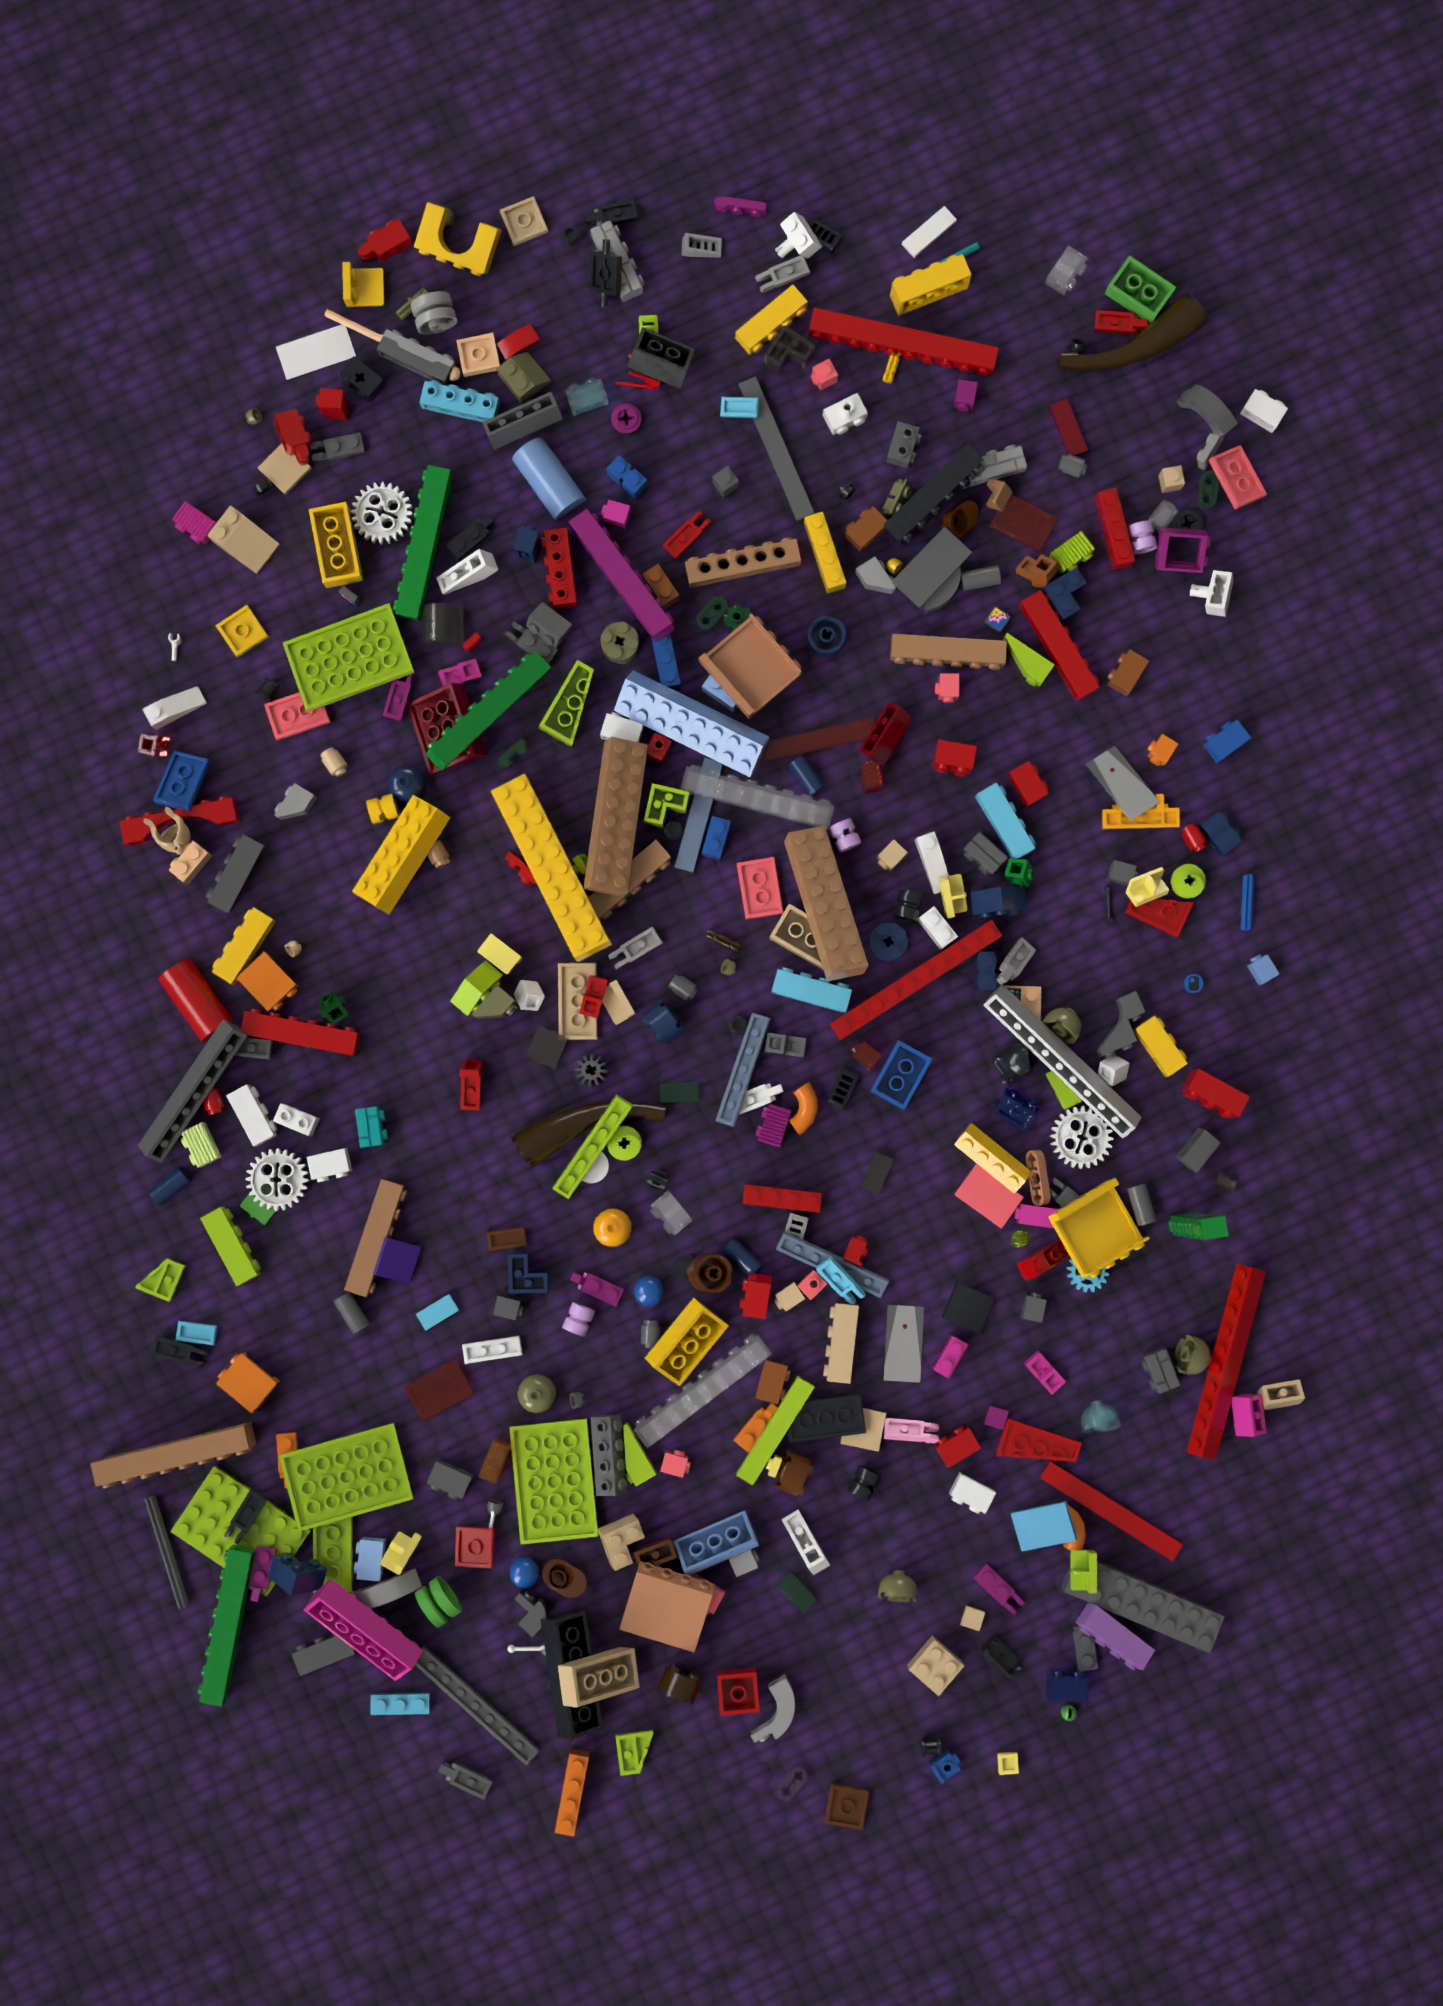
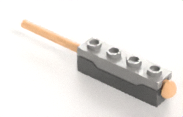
M328 309L325 312L326 317L380 342L377 352L383 358L430 380L438 381L441 385L445 386L448 385L449 381H456L460 377V370L456 367L454 359L447 354H438L434 348L421 346L413 338H404L396 330L389 331L386 329L384 335H380Z

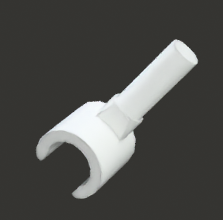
M170 633L168 639L172 644V661H176L177 648L182 640L179 634H177V639L173 640V635Z

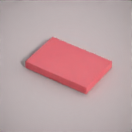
M1241 445L1213 456L1208 460L1235 510L1267 495Z
M300 692L264 704L277 741L331 723L326 706L307 712Z
M770 857L737 863L745 919L783 914L775 858Z
M977 1163L954 1194L1001 1229L1024 1198L1017 1192L1014 1194Z

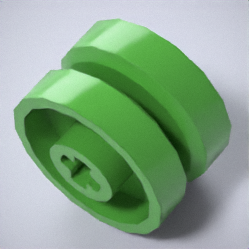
M437 1576L429 1582L430 1588L423 1586L415 1592V1597L430 1622L437 1628H440L448 1622V1616L454 1618L461 1613L462 1606L447 1582L442 1577Z

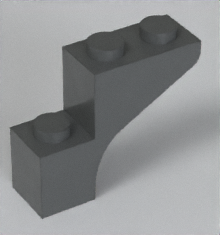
M1136 991L1116 999L1119 1008V1019L1097 1049L1099 1057L1105 1056V1058L1115 1055V1050L1122 1048L1124 1051L1134 1047L1133 1042H1136L1137 1039L1128 1019L1131 1022L1142 1018L1141 1014L1145 1012Z

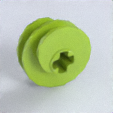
M1181 865L1174 870L1171 876L1172 890L1182 898H1194L1201 894L1205 887V875L1196 865ZM1188 877V879L1192 880V883L1185 884L1184 880Z
M620 1126L607 1143V1147L614 1158L623 1161L631 1160L640 1152L642 1139L634 1128ZM623 1138H626V1141H630V1145H627L626 1149L619 1145Z

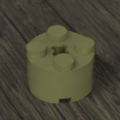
M616 622L607 626L601 634V647L605 657L609 661L618 664H627L635 659L640 646L636 630L626 622ZM620 640L624 645L620 646L617 644V641Z

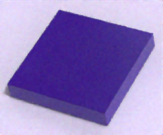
M385 1237L373 1274L409 1284L421 1247Z

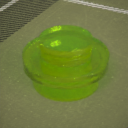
M1022 1231L1015 1232L1010 1239V1243L1016 1248L1024 1246L1029 1241L1028 1233Z

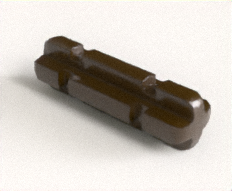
M709 929L706 933V939L714 940L715 943L727 949L731 948V951L738 953L742 947L741 943L732 941L733 939L721 933L717 934L712 929Z

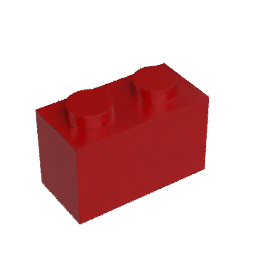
M320 388V394L316 396V405L319 407L324 418L348 420L349 401L344 391Z
M1030 761L1009 772L1007 775L1026 808L1049 794L1048 785L1044 780H1040L1037 775L1039 774L1035 764L1031 765Z
M749 1273L748 1280L744 1279L742 1291H746L745 1297L741 1296L740 1308H743L742 1316L766 1319L772 1276Z
M962 1425L953 1431V1435L948 1438L946 1435L941 1437L937 1444L934 1445L947 1468L981 1449L968 1426L963 1427Z

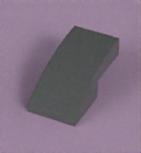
M767 1033L765 1052L805 1058L808 1039Z

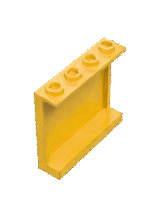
M1116 1178L1105 1181L1048 1216L1082 1278L1098 1276L1101 1274L1100 1270L1102 1268L1108 1269L1116 1264L1115 1260L1118 1258L1122 1260L1131 1255V1250L1141 1249L1145 1246L1144 1242L1150 1239L1149 1236L1144 1238L1141 1236L1114 1187L1119 1185Z

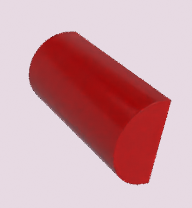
M191 958L175 964L159 977V982L202 1043L213 1035L223 1019L231 1023L234 1021Z

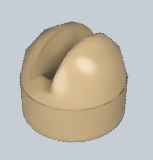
M293 940L285 944V950L291 957H295L301 952L302 946L298 944V941Z

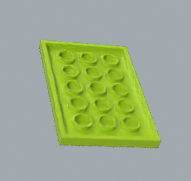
M389 603L283 642L307 712L415 673Z
M587 1418L510 1426L521 1545L598 1537Z
M394 1423L279 1455L298 1532L413 1499Z
M215 1465L170 1532L225 1568V1551L233 1544H236L234 1541L241 1529L235 1527L229 1538L224 1537V1534L250 1488ZM267 1500L251 1528L238 1545L256 1549V1546L260 1544L277 1548L276 1555L288 1552L295 1556L311 1532V1529L298 1532L295 1518ZM270 1580L266 1593L262 1592V1594L267 1597L276 1583Z

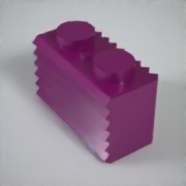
M769 1104L768 1107L764 1106L761 1115L764 1118L763 1125H758L755 1136H758V1141L780 1148L791 1110Z

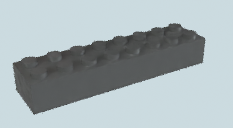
M1097 1561V1594L1088 1593L1086 1590H1071L1070 1566L1061 1586L1062 1590L1070 1595L1207 1653L1211 1652L1224 1620V1616L1216 1610L1100 1561Z

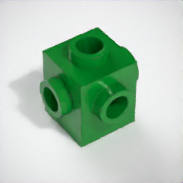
M1009 858L1008 866L1005 870L1007 880L1013 887H1029L1031 880L1034 879L1035 872L1028 860Z

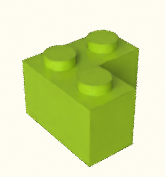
M652 783L644 824L663 828L667 810L686 814L690 792Z
M485 960L464 979L450 1002L467 1016L478 1008L481 1001L485 1000L490 991L497 985L500 986L499 980L503 974Z

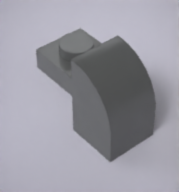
M520 1590L515 1600L528 1612L520 1619L518 1625L533 1637L542 1627L540 1619L547 1616V1607L541 1597L535 1603L533 1601L535 1598L528 1591Z

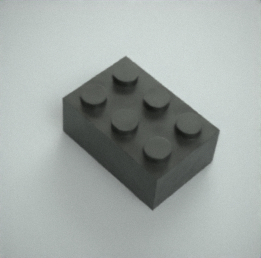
M642 327L627 367L680 388L695 349Z

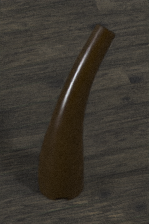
M1185 292L1125 346L1108 352L1090 355H1078V352H1060L1059 369L1105 370L1141 362L1182 343L1203 328L1210 321L1209 317L1204 318L1203 314L1206 311L1194 297L1190 300L1188 298L1189 294Z
M612 1101L585 1104L552 1114L521 1129L510 1139L512 1142L517 1140L515 1144L518 1151L527 1163L532 1161L530 1167L533 1169L595 1125ZM628 1101L633 1104V1107L626 1117H644L646 1121L664 1122L665 1105Z

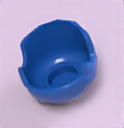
M645 1275L639 1278L634 1286V1294L637 1301L643 1306L652 1307L658 1304L663 1297L661 1281L653 1275Z
M520 1556L514 1559L510 1565V1578L517 1587L529 1588L538 1581L540 1570L531 1557Z

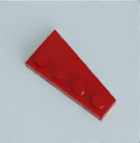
M1007 1418L995 1456L1076 1462L1082 1443Z

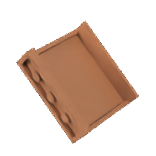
M752 613L744 623L712 650L699 657L700 664L748 719L801 676L802 672L799 662L796 659L792 660L788 656L789 651L784 645L780 646L775 641L777 638L772 631L769 630L767 632L763 627V621L758 616L754 617Z
M640 1561L619 1630L695 1652L715 1584L707 1580L693 1578L688 1574H680L668 1568H661L651 1563Z

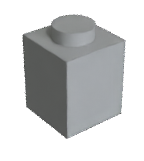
M748 1550L729 1559L736 1577L757 1569V1561H760L756 1550Z

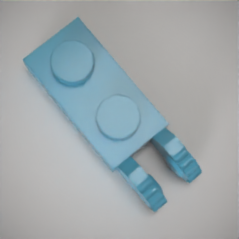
M832 1256L816 1267L817 1272L850 1305L856 1303L855 1297L850 1292L851 1290L859 1298L866 1296L864 1290Z

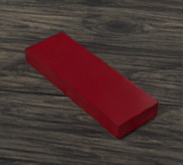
M1068 399L1049 405L1050 412L1067 453L1078 456L1088 452Z

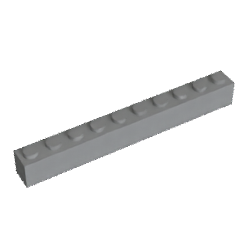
M1003 984L989 996L984 1006L1119 1136L1124 1138L1137 1127L1141 1116Z

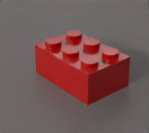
M1200 1069L1191 1070L1181 1088L1185 1097L1193 1101H1201V1106L1209 1110L1219 1111L1218 1115L1225 1119L1240 1117L1250 1096Z

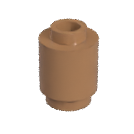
M441 840L436 841L427 856L432 865H435L438 869L448 864L450 860L449 854Z

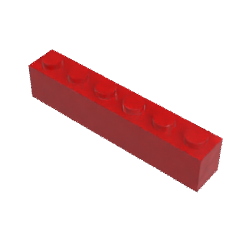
M1039 590L1022 600L1019 607L1078 702L1099 689V680L1095 674H1091L1088 669L1090 668L1089 663L1085 658L1082 659L1076 642L1071 641L1069 637L1070 632L1065 625L1062 626L1059 621L1060 616L1058 612L1051 608L1049 597L1046 593L1043 594Z
M251 1009L250 1012L244 1011L241 1030L248 1036L356 1056L360 1034L355 1033L356 1029L345 1027L344 1030L337 1029V1025L326 1023L325 1026H319L318 1021L307 1019V1022L304 1023L299 1022L300 1018L288 1016V1019L280 1018L281 1014L269 1012L268 1016L263 1015L262 1011L257 1009Z

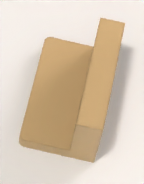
M615 980L606 987L603 1004L615 1025H618L636 1014L617 980Z

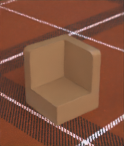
M990 478L987 486L992 491V494L986 505L988 508L1003 511L1012 494V490L1005 482Z

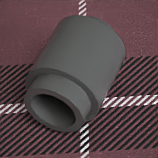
M1063 454L1058 469L1062 470V473L1079 478L1080 474L1084 475L1088 464L1084 463L1085 459L1070 454Z
M676 974L668 986L672 989L673 993L685 1001L688 999L692 1000L698 992L695 989L697 985L682 975Z
M644 1320V1325L641 1326V1344H645V1348H653L660 1340L661 1326L658 1320Z

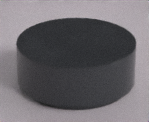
M267 479L258 483L253 490L256 495L260 496L268 492L273 485Z

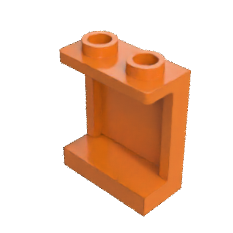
M263 952L237 977L238 981L269 1012L273 1010L275 1012L283 1006L282 1002L287 997L291 998L297 993L296 989L299 987L267 952Z
M243 1352L240 1355L237 1353L231 1359L230 1363L232 1365L228 1370L225 1368L218 1375L219 1381L216 1384L249 1412L254 1413L279 1384L280 1380L266 1373L247 1357V1353Z

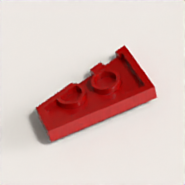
M1154 899L1135 907L1130 900L1125 914L1177 938L1193 902Z

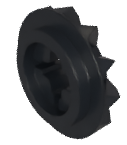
M1181 510L1174 517L1173 528L1188 529L1187 527H1181L1186 519L1188 523H1193L1190 529H1203L1202 517L1194 510ZM1182 537L1184 540H1185V539H1193V538H1189V537Z

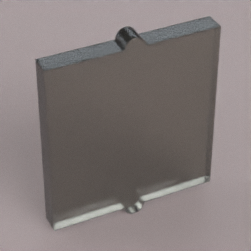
M539 1025L527 1057L538 1061L539 1064H545L556 1069L568 1038L556 1033L555 1030L551 1031Z

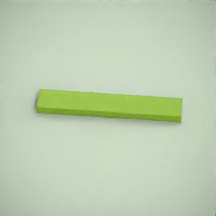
M616 1094L554 1184L553 1190L567 1199L571 1197L627 1116L633 1104Z
M799 1376L796 1377L738 1469L736 1476L751 1485L755 1483L815 1388L814 1385Z

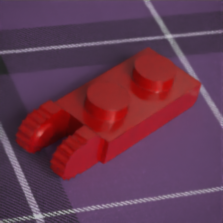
M701 510L691 519H688L662 545L675 560L712 523L708 518L699 527L695 525L704 514Z

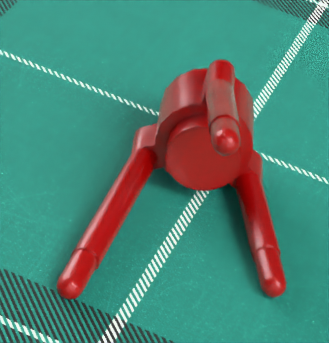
M629 371V375L644 379L646 384L615 382L616 385L653 390V388H659L661 380L654 379L649 375L645 376Z

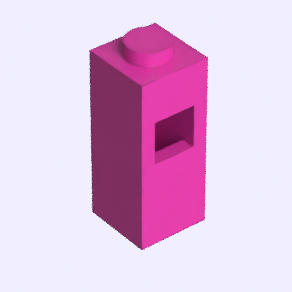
M1019 1204V1208L1016 1207L1014 1218L1017 1219L1019 1224L1054 1228L1048 1216L1059 1209Z

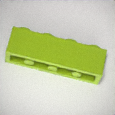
M219 1207L200 1218L236 1286H240L260 1275V1265L256 1259H252L250 1255L252 1252L247 1242H243L241 1238L242 1232L231 1220L233 1215L228 1208Z

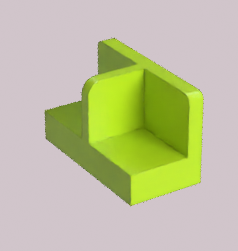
M1094 1550L1070 1551L1071 1590H1086L1088 1593L1097 1594V1553Z

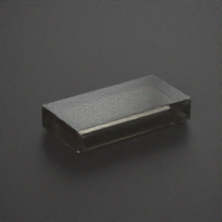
M875 1152L861 1188L879 1195L894 1159Z

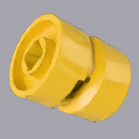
M393 794L384 795L381 800L378 798L366 800L373 824L384 822L385 818L391 820L399 817L398 807Z

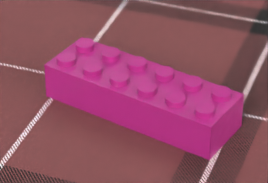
M331 1579L314 1593L304 1608L306 1613L395 1681L412 1670L423 1652L417 1643L410 1641L400 1630L388 1624L386 1619L379 1617L369 1606L362 1604L355 1595L348 1593L338 1582Z

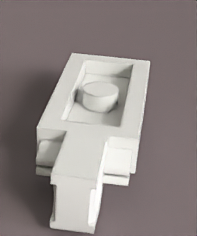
M769 1083L746 1091L739 1115L776 1100L774 1095L783 1092L781 1084L771 1088Z

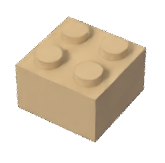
M932 1635L907 1666L909 1671L939 1696L961 1671L964 1664Z

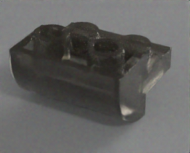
M431 603L422 607L423 644L462 645L464 643L462 605Z

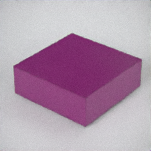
M989 1405L984 1424L1003 1430L1009 1411Z

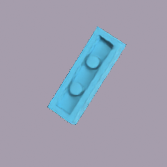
M430 1692L371 1694V1715L430 1714Z

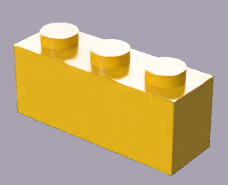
M1153 1016L1134 1028L1133 1031L1163 1075L1169 1077L1188 1064L1186 1062L1187 1057L1181 1049L1178 1050L1175 1046L1176 1041L1170 1033H1166L1162 1020L1159 1017Z

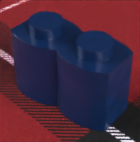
M1218 811L1200 824L1199 828L1220 856H1223L1242 842L1240 839L1242 836L1236 828L1233 829L1230 826L1228 816Z
M993 951L979 952L975 958V967L978 972L976 988L978 992L994 991L997 985V976L994 971L996 967L995 953Z

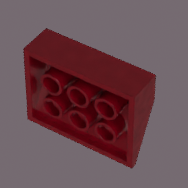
M450 683L407 704L430 775L473 762L487 755L481 735L443 771L426 755L429 750L427 746L434 739L437 741L443 737L441 733L448 726L450 728L456 725L454 721L461 714L465 716L469 713L467 709L471 704L465 686L462 683Z

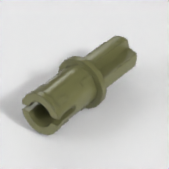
M421 288L414 296L407 299V303L396 311L400 319L403 320L412 312L411 302L417 297L427 294L426 289Z

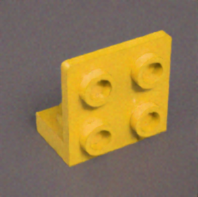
M342 262L343 300L346 306H384L383 269H353L350 262Z

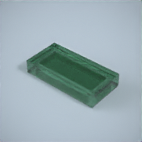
M698 1082L660 1083L661 1103L699 1101Z
M791 1571L776 1584L803 1614L817 1601V1598Z

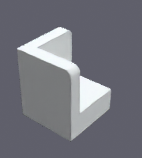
M520 980L514 992L521 1010L538 1011L545 997L536 981Z
M1113 1055L1100 1062L1098 1076L1105 1083L1114 1086L1127 1078L1129 1062Z

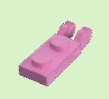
M885 1418L884 1439L937 1443L939 1437L936 1434H927L924 1431L937 1432L939 1425L918 1420Z

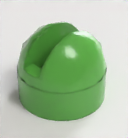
M1065 1704L1061 1708V1715L1065 1720L1072 1721L1077 1716V1710L1072 1704ZM1069 1708L1072 1709L1070 1718H1068Z

